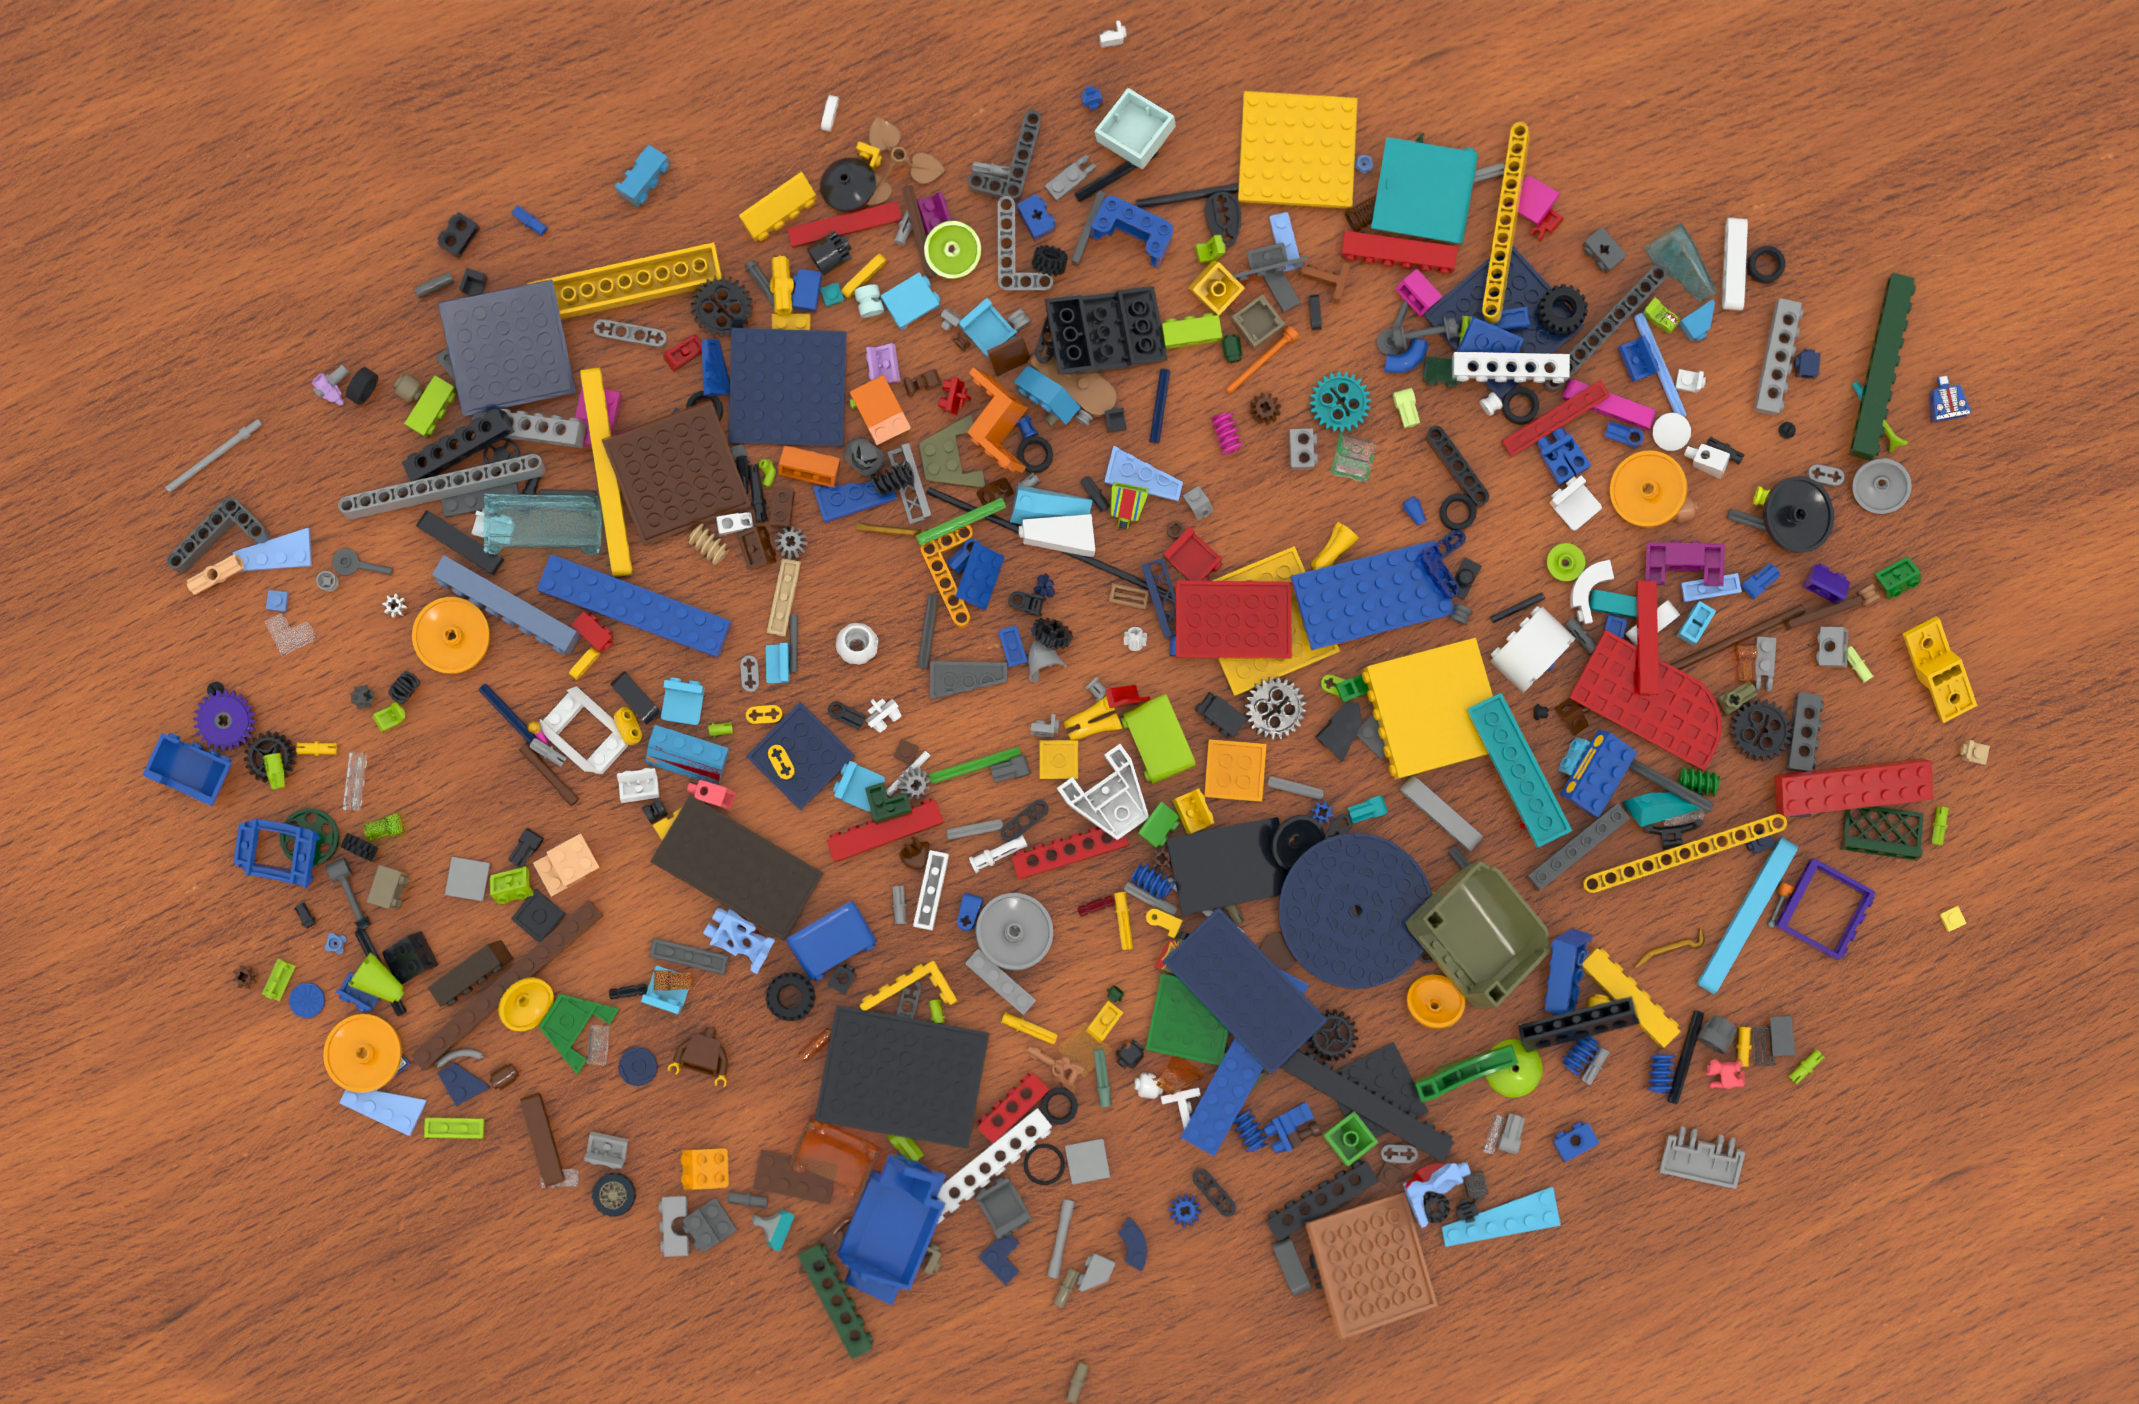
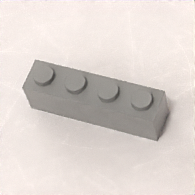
M977 949L965 963L1021 1014L1024 1015L1036 1002L1031 995L997 965L990 962L980 950Z

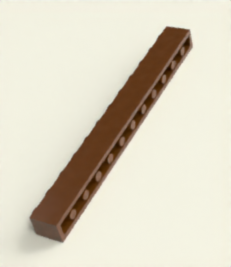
M588 900L417 1049L411 1057L422 1070H428L499 1008L500 1000L509 987L522 979L536 976L604 915L592 901Z

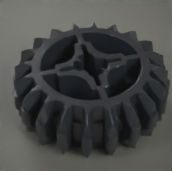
M267 731L266 737L263 733H260V740L253 737L252 739L255 744L248 743L247 745L251 747V750L244 751V753L249 754V757L244 758V761L250 762L245 766L247 769H251L249 774H256V780L262 778V782L267 783L268 776L265 773L266 766L263 756L266 755L264 753L270 755L280 753V748L282 747L285 754V759L282 761L284 777H289L286 771L293 772L294 769L290 765L297 764L296 761L292 760V758L297 757V754L291 753L296 749L295 746L288 747L292 741L289 739L285 741L286 736L282 734L279 737L278 732H274L272 736L270 731ZM276 742L275 745L271 746V748L268 750H263L261 748L266 743ZM257 753H258V754L261 756V758H262V761H261V764H260V765H261L260 768L258 767V764H257V761H256Z
M1327 1009L1325 1010L1326 1016L1324 1017L1327 1020L1336 1019L1335 1023L1330 1029L1320 1027L1307 1042L1313 1041L1309 1049L1316 1047L1313 1054L1317 1055L1321 1052L1320 1059L1323 1060L1325 1055H1327V1061L1330 1062L1332 1056H1334L1335 1061H1339V1054L1345 1059V1051L1348 1054L1352 1053L1349 1046L1356 1048V1044L1351 1042L1352 1040H1358V1037H1353V1033H1357L1358 1029H1351L1356 1023L1351 1022L1349 1024L1348 1021L1351 1016L1348 1015L1344 1019L1345 1012L1341 1011L1339 1016H1337V1009H1334L1333 1014L1330 1015V1011ZM1341 1022L1347 1029V1039L1339 1034ZM1335 1029V1034L1341 1040L1332 1039L1329 1042L1325 1032H1332ZM1317 1032L1321 1033L1325 1037V1043L1323 1048L1319 1045L1317 1041ZM1334 1042L1344 1044L1343 1048L1338 1051H1328Z

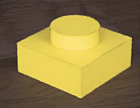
M1958 906L1939 914L1947 932L1967 924Z

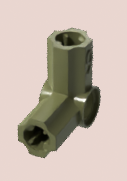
M1748 681L1733 691H1728L1716 700L1725 714L1728 715L1758 694L1754 685Z

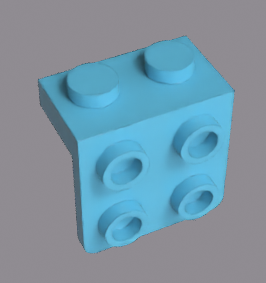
M670 677V681L665 680L663 687L666 690L661 718L665 721L698 725L705 687L701 686V682L689 680L688 684L682 683V679Z
M849 761V764H844L841 771L843 775L841 782L837 781L834 786V796L870 812L871 808L865 788L884 783L885 778L859 766L857 763Z

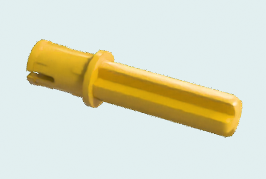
M1126 892L1114 893L1115 913H1117L1121 947L1123 950H1129L1133 948L1128 914L1130 909H1128Z
M1005 1012L1001 1024L1017 1029L1016 1032H1024L1052 1045L1056 1042L1057 1034L1023 1020V1017L1018 1018Z

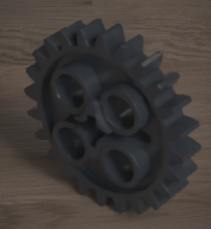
M722 275L721 280L714 276L713 282L707 278V285L700 283L702 290L695 289V293L698 296H692V300L695 302L691 303V307L695 309L691 312L692 315H697L694 318L695 322L701 321L699 328L705 326V333L712 330V336H714L716 332H719L720 338H722L723 333L726 332L727 336L730 337L732 328H744L742 323H749L746 317H752V313L749 312L753 310V306L749 305L752 302V298H746L750 295V292H743L745 285L739 287V280L733 283L731 276L727 281L724 275ZM720 290H725L728 294L720 297L717 293ZM710 294H713L717 301L710 297ZM709 302L714 306L711 309H705L703 305ZM718 302H719L722 306L725 304V309H726V311H725L724 308H722V307L719 309ZM735 303L741 306L739 310H732L730 307ZM727 312L734 316V318H730ZM719 316H724L727 320L724 323H719L716 319Z
M1757 699L1755 705L1751 700L1748 702L1749 707L1743 704L1741 706L1743 711L1736 710L1738 716L1732 717L1735 723L1729 724L1730 727L1734 728V731L1729 732V734L1735 735L1731 742L1737 741L1738 743L1735 749L1741 747L1740 754L1742 755L1746 752L1747 759H1750L1753 755L1754 761H1758L1759 757H1761L1762 762H1764L1767 756L1772 760L1774 759L1773 753L1777 757L1780 756L1779 750H1787L1784 744L1789 745L1791 743L1787 740V737L1793 736L1791 733H1788V730L1793 727L1787 726L1791 719L1784 718L1787 712H1780L1782 706L1774 708L1775 702L1768 705V699L1764 700L1762 704L1760 699ZM1753 713L1759 714L1760 721L1758 723L1753 721ZM1768 715L1769 718L1762 728V730L1765 733L1759 735L1756 746H1754V740L1757 738L1760 730H1758L1757 728L1763 725L1765 721V716ZM1771 721L1777 723L1778 728L1776 731L1770 728ZM1745 730L1751 731V740L1745 738ZM1763 738H1766V739L1769 740V742H1770L1769 748L1763 747V745H1762V739H1763Z

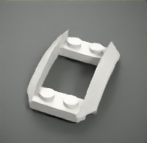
M576 686L567 690L569 693L543 721L540 719L541 731L582 770L603 774L628 747V744L623 741L614 719ZM583 707L588 709L612 731L610 736L588 760L582 757L559 736V733Z

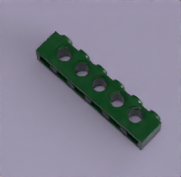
M817 1242L798 1252V1257L849 1356L853 1360L872 1350L873 1346L871 1343L874 1340L870 1332H865L863 1328L865 1322L860 1314L856 1315L854 1311L856 1305L852 1297L848 1298L844 1292L847 1288L843 1280H838L836 1276L838 1270L833 1262L829 1263L827 1259L829 1253L825 1245L821 1246ZM818 1260L823 1261L825 1264L820 1270L815 1269L813 1266L814 1262ZM825 1278H831L834 1281L830 1287H825L822 1282ZM839 1295L843 1300L840 1304H834L831 1301L832 1297ZM843 1313H849L852 1317L849 1321L845 1322L841 1320L840 1316ZM858 1330L861 1334L859 1338L853 1339L849 1336L850 1332Z

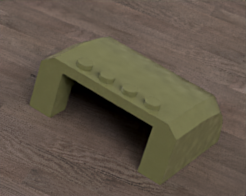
M1482 861L1471 864L1452 876L1406 921L1407 928L1465 999L1477 1009L1497 1008L1552 951L1547 936L1549 935L1547 927L1501 871L1495 867L1483 864Z

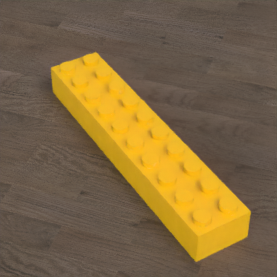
M709 243L527 284L553 280L560 318L562 320L695 291V289H701L700 283L707 285V278L711 282L714 281V276L721 280L722 272L716 246L714 243Z

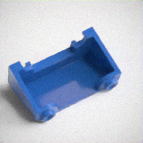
M855 901L848 902L786 939L810 981L814 979L815 982L824 978V973L830 968L862 950H865V952L872 950L876 947L875 943L878 942Z

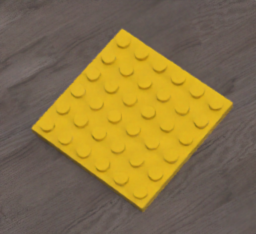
M1244 91L1238 201L1351 209L1353 200L1357 98Z
M1294 546L1212 581L1291 582L1290 577L1292 575L1306 571ZM1292 582V658H1218L1234 696L1256 688L1255 683L1259 686L1262 685L1261 679L1267 683L1268 677L1275 680L1276 676L1282 677L1340 652L1337 644L1311 651Z

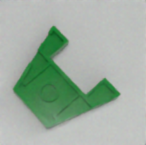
M560 994L539 1028L572 1067L573 1071L579 1074L588 1059L571 1047L593 1014L610 1025L619 1009Z

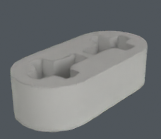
M1813 465L1807 471L1808 478L1822 485L1836 487L1844 481V473L1838 468ZM1817 469L1818 473L1824 474V476L1814 478L1815 476L1812 472ZM1836 473L1839 479L1833 482V478L1827 477V475L1832 476Z
M748 655L741 660V682L745 691L752 693L757 691L760 685L759 665L755 657ZM749 659H751L752 663H755V666H751V673H748V667L744 666ZM751 675L753 682H756L752 689L745 685L749 682V676Z
M1388 1144L1380 1150V1156L1386 1162L1412 1163L1418 1156L1416 1148L1410 1145ZM1391 1148V1151L1397 1152V1155H1392L1390 1159H1387L1388 1157L1384 1155V1151ZM1410 1148V1151L1414 1153V1156H1410V1160H1407L1406 1156H1400V1152H1407V1149Z

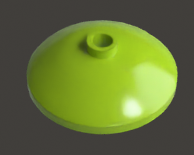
M946 221L935 226L928 234L924 244V255L930 268L938 275L946 278H960L969 274L978 264L981 256V244L976 232L967 224L959 221ZM950 245L954 246L953 252L948 251Z
M1509 1039L1499 1042L1491 1050L1512 1044L1518 1060V1071L1513 1072L1511 1066L1485 1075L1491 1088L1500 1095L1517 1098L1529 1094L1537 1087L1542 1077L1543 1066L1536 1050L1526 1052L1521 1040Z

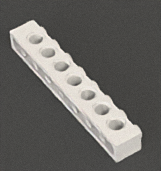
M1038 1108L942 1185L937 1197L946 1204L937 1224L945 1219L943 1215L948 1210L950 1213L955 1211L960 1206L958 1202L963 1198L966 1201L975 1194L974 1189L978 1186L981 1189L990 1182L989 1177L994 1173L996 1176L1006 1169L1004 1167L1005 1164L1009 1161L1012 1164L1021 1157L1019 1155L1020 1152L1024 1149L1028 1152L1036 1145L1034 1142L1039 1137L1044 1139L1051 1133L1050 1128L1052 1125ZM1030 1125L1034 1126L1037 1130L1036 1135L1033 1137H1029L1025 1133L1026 1127ZM1011 1139H1020L1021 1147L1013 1149L1010 1146ZM998 1150H1003L1006 1153L1004 1161L996 1160L995 1153ZM984 1162L991 1166L990 1172L986 1174L980 1171V1165ZM967 1175L975 1177L976 1182L974 1185L968 1186L965 1184L964 1179ZM952 1187H957L960 1190L958 1198L950 1196L949 1190Z

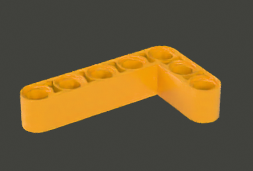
M969 525L921 545L923 558L954 624L959 628H965L969 625L970 615L964 601L959 599L958 604L955 606H951L948 603L949 598L956 596L958 589L942 554L964 545L968 539L973 538V531ZM962 529H967L970 532L967 538L959 536V532ZM950 537L952 543L949 546H944L941 543L943 538ZM927 545L935 547L932 554L925 553L924 548ZM934 563H942L943 568L940 571H934L932 569ZM944 579L951 582L950 587L946 589L940 586L941 581ZM959 614L967 616V620L964 623L957 622L956 617Z

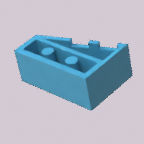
M648 145L636 159L633 169L631 171L627 170L625 173L626 179L623 183H617L614 186L619 196L637 208L641 204H645L649 197L647 194L651 188L655 189L659 183L658 178L670 166L668 157Z
M1029 365L1013 382L1018 387L1017 392L1025 398L1028 396L1029 400L1035 405L1039 404L1046 412L1051 413L1065 425L1081 408L1062 386Z

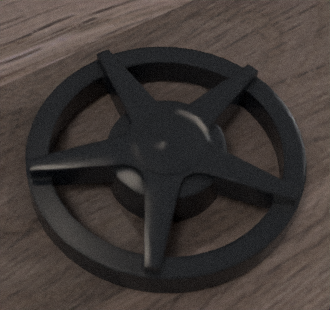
M503 438L499 440L506 441L503 447L495 448L492 445L484 449L483 453L485 464L520 457L517 445L512 440ZM509 443L514 446L516 455L509 454L507 450ZM490 447L494 451V458L488 462L487 452Z

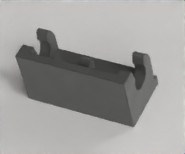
M1792 1016L1770 1017L1773 1056L1795 1055Z

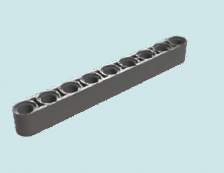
M1655 265L1569 353L1571 370L1569 378L1663 283L1668 274L1664 266ZM1653 272H1659L1662 278L1656 279L1653 276ZM1640 285H1646L1649 292L1641 291ZM1628 298L1634 299L1635 302H1636V305H1635V306H1630V305L1627 303V299H1628ZM1614 312H1620L1623 319L1615 318ZM1601 325H1607L1610 332H1603ZM1588 339H1595L1597 345H1589ZM1575 352H1581L1584 358L1582 360L1577 359ZM1549 380L1543 382L1544 389L1550 393L1556 392L1564 384L1558 383L1557 386L1553 387L1549 384Z

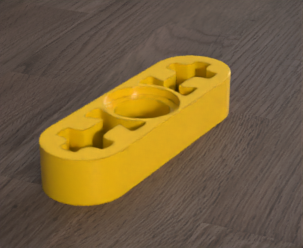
M881 254L875 256L843 287L841 292L848 299L855 294L854 290L863 287L886 264L887 260Z

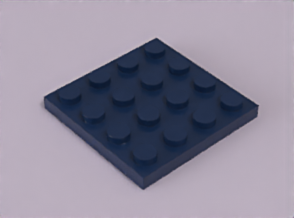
M799 702L746 757L792 803L802 810L843 769L844 764H848L855 755ZM780 745L786 751L795 768V774L791 779L784 780L777 774L768 756L770 747ZM774 749L772 757H776L779 762L782 761L780 757L782 750ZM782 763L781 766L783 768V771L781 772V774H786L787 776L790 775L789 771L791 770V767L787 768L785 764Z

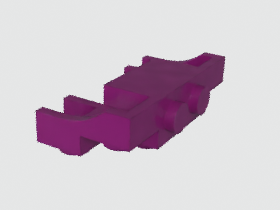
M1677 540L1670 543L1647 542L1645 581H1656L1657 585H1665L1666 571H1704V586H1724L1725 544L1701 543L1700 541L1682 543Z

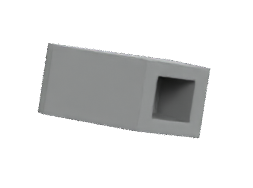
M1093 1253V1256L1089 1255L1084 1265L1087 1267L1085 1274H1080L1077 1284L1080 1285L1078 1289L1085 1291L1107 1282L1116 1262L1097 1253Z

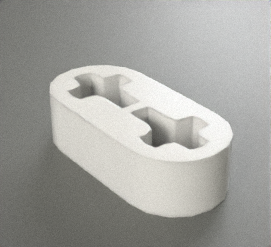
M829 95L821 123V130L831 132L839 97Z

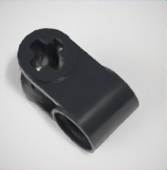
M1015 591L1010 594L1008 604L1014 610L1042 617L1041 610L1046 598L1036 594ZM1014 596L1021 597L1022 604L1014 605L1012 598Z

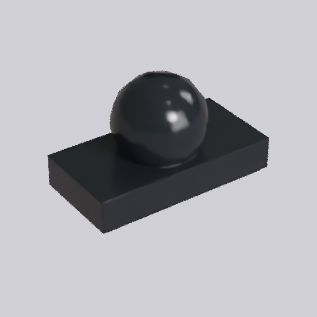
M1465 557L1448 588L1450 594L1465 600L1482 566Z

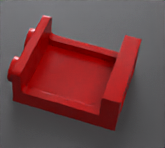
M1188 527L1163 554V558L1188 581H1208L1210 579L1208 575L1212 570L1216 572L1223 565L1221 563L1223 557L1217 555L1204 543L1191 527Z

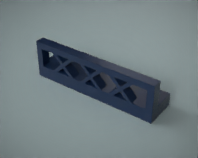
M1161 558L1142 564L1141 567L1164 638L1175 635L1176 630L1171 632L1169 623L1172 617L1176 618L1174 615L1176 611V595L1165 560ZM1161 563L1163 567L1161 576L1154 575L1150 566ZM1154 577L1159 579L1157 584L1155 583ZM1160 581L1167 583L1169 586L1166 596L1158 592L1157 587ZM1170 592L1172 595V599L1168 597ZM1166 599L1174 602L1175 608L1172 614L1164 610L1163 605ZM1166 614L1170 615L1169 620H1167Z

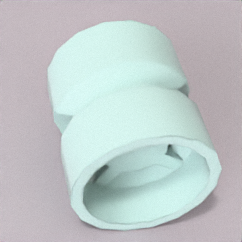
M867 285L854 290L856 301L860 303L858 306L860 317H873L884 312L883 303L878 299L881 296L878 285Z

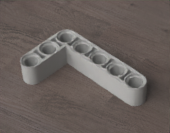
M1003 196L998 201V284L1003 290H1048L1053 285V278L1048 276L1047 273L1045 275L1042 273H1015V202L1010 196ZM1007 199L1012 202L1011 209H1002L1001 203L1003 200ZM1010 219L1012 221L1011 228L1003 229L1001 227L1002 220ZM1004 238H1009L1012 241V246L1008 249L1001 246V241ZM1004 257L1011 258V267L1004 268L1001 265ZM1005 276H1009L1012 279V284L1009 287H1004L1001 283L1002 278ZM1024 276H1028L1031 279V285L1028 287H1023L1020 283L1021 278ZM1042 276L1049 277V286L1042 287L1039 280Z

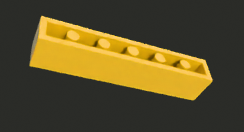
M1594 948L1588 957L1584 959L1581 968L1614 1001L1632 996L1639 1015L1640 1024L1638 1025L1661 1048H1665L1681 1032L1677 1028L1679 1026L1677 1022L1672 1018L1668 1019L1664 1015V1009L1658 1004L1654 1005L1650 1001V995L1644 990L1640 991L1636 987V981L1630 976L1627 978L1622 973L1624 971L1623 968L1616 962L1613 964L1608 959L1610 956L1604 949Z

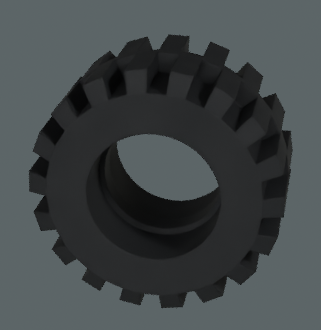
M1561 284L1560 287L1556 285L1549 289L1541 298L1537 310L1538 320L1543 323L1542 327L1544 329H1549L1548 332L1550 334L1552 332H1555L1557 336L1563 334V336L1568 335V333L1572 334L1584 322L1588 313L1586 309L1588 303L1584 301L1586 298L1584 294H1579L1580 290L1578 288L1574 290L1572 285L1566 287V284ZM1556 301L1567 302L1572 308V317L1565 320L1556 317L1552 311V304Z
M789 972L776 976L769 983V987L766 989L765 1000L768 1009L778 1019L796 1021L810 1013L814 1007L816 996L812 983L806 977ZM788 985L796 986L802 993L800 1004L791 1009L784 1007L779 1000L780 991Z

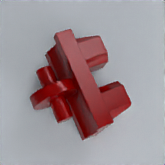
M953 377L952 380H944L942 388L945 392H949L948 398L941 397L939 399L938 407L952 415H957L959 407H964L965 401H971V397L966 395L968 389L964 388L965 382L957 377Z

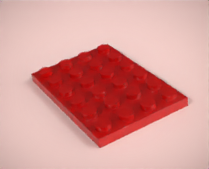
M1176 581V658L1291 659V582Z

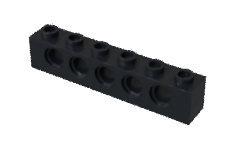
M492 409L487 412L486 416L472 420L470 425L459 427L455 430V433L441 437L439 442L425 446L423 451L410 454L402 464L410 482L434 477L515 431L505 411ZM491 424V430L488 432V426ZM473 433H475V438H474V440H472V434H473ZM459 441V447L456 449V443ZM443 450V456L440 458V452ZM427 459V465L424 467V461Z
M1632 996L1518 1025L1523 1047L1526 1052H1531L1640 1024L1636 1004Z
M1359 1160L1351 1165L1352 1169L1347 1172L1345 1170L1338 1172L1334 1175V1180L1321 1182L1317 1185L1319 1187L1317 1190L1312 1192L1310 1189L1301 1194L1302 1198L1295 1202L1293 1199L1284 1205L1285 1209L1280 1212L1276 1209L1267 1215L1268 1219L1265 1221L1276 1240H1282L1304 1227L1306 1223L1316 1220L1378 1183L1379 1181L1368 1162ZM1352 1174H1357L1360 1178L1359 1183L1356 1185H1352L1349 1181ZM1335 1184H1341L1343 1187V1191L1339 1195L1333 1193L1332 1189ZM1319 1194L1326 1196V1202L1322 1205L1316 1203V1197ZM1302 1204H1308L1309 1212L1305 1215L1299 1212V1207ZM1285 1214H1291L1293 1217L1292 1222L1288 1225L1282 1222V1217Z

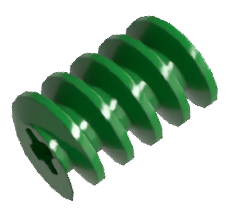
M1681 767L1677 783L1686 788L1689 787L1691 791L1697 788L1698 794L1704 789L1706 796L1712 791L1713 797H1715L1719 788L1720 776L1717 777L1716 772H1712L1709 775L1708 771H1704L1702 774L1700 769L1696 770L1694 774L1693 768H1689L1687 771L1686 767Z

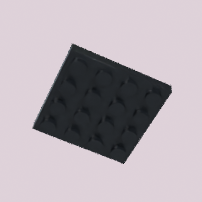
M1394 1042L1334 1071L1337 1074L1341 1071L1350 1076L1349 1081L1354 1084L1357 1081L1367 1086L1366 1091L1372 1094L1374 1091L1384 1096L1383 1100L1389 1104L1391 1101L1401 1106L1400 1110L1406 1114L1410 1111L1420 1117L1429 1112L1425 1103L1421 1101L1417 1087ZM1337 1102L1344 1118L1353 1112V1110ZM1356 1113L1375 1138L1389 1132Z

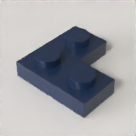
M1011 1234L1001 1240L997 1238L978 1258L1007 1285L1020 1271L1006 1257L1020 1243Z

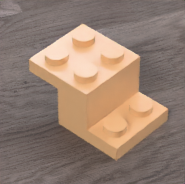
M582 834L546 852L548 855L533 863L551 897L586 879V875L600 868Z

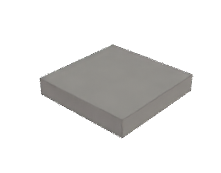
M452 857L445 895L484 901L491 863Z
M1103 1139L1065 1145L1072 1184L1110 1177Z

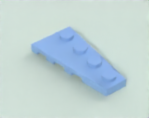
M1113 446L1104 481L1105 484L1113 485V482L1149 488V495L1179 501L1183 482Z
M310 528L234 551L233 555L238 554L244 562V569L239 572L311 567Z
M345 1090L340 1104L411 1136L428 1100L376 1090L367 1093Z

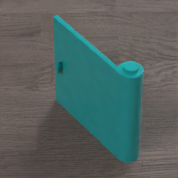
M1386 137L1371 229L1463 245L1478 153H1475L1473 148L1464 147V150Z

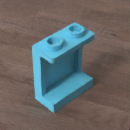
M920 272L881 295L882 302L901 331L908 328V324L933 309L940 308L938 302L941 300L935 291L932 293L929 288L931 284L926 276L922 277Z
M988 298L959 322V327L988 359L987 350L1007 342L1018 335L1017 331L992 306Z

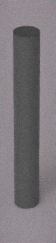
M790 615L789 672L796 673L798 615Z

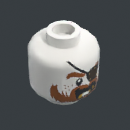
M1143 1072L1139 1078H1135L1134 1090H1137L1138 1095L1142 1098L1155 1099L1158 1095L1162 1094L1163 1079L1156 1073Z

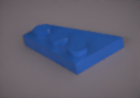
M719 339L703 340L701 345L704 396H729L730 380Z

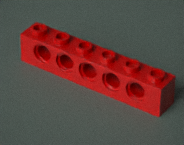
M1099 827L1089 829V833L1081 835V832L1070 835V839L1065 841L1062 838L1051 841L1052 845L1046 847L1044 844L1034 846L1033 851L1026 852L1025 849L1015 852L1012 861L1018 880L1127 847L1129 846L1127 836L1124 835L1119 840L1112 837L1110 843H1104L1101 840V836L1106 832ZM1085 839H1091L1094 842V846L1091 849L1083 847ZM1068 844L1073 845L1076 849L1072 855H1067L1064 851L1065 846ZM1049 850H1054L1057 853V858L1053 861L1046 858V853ZM1030 856H1036L1039 860L1038 864L1034 867L1029 866L1027 863Z

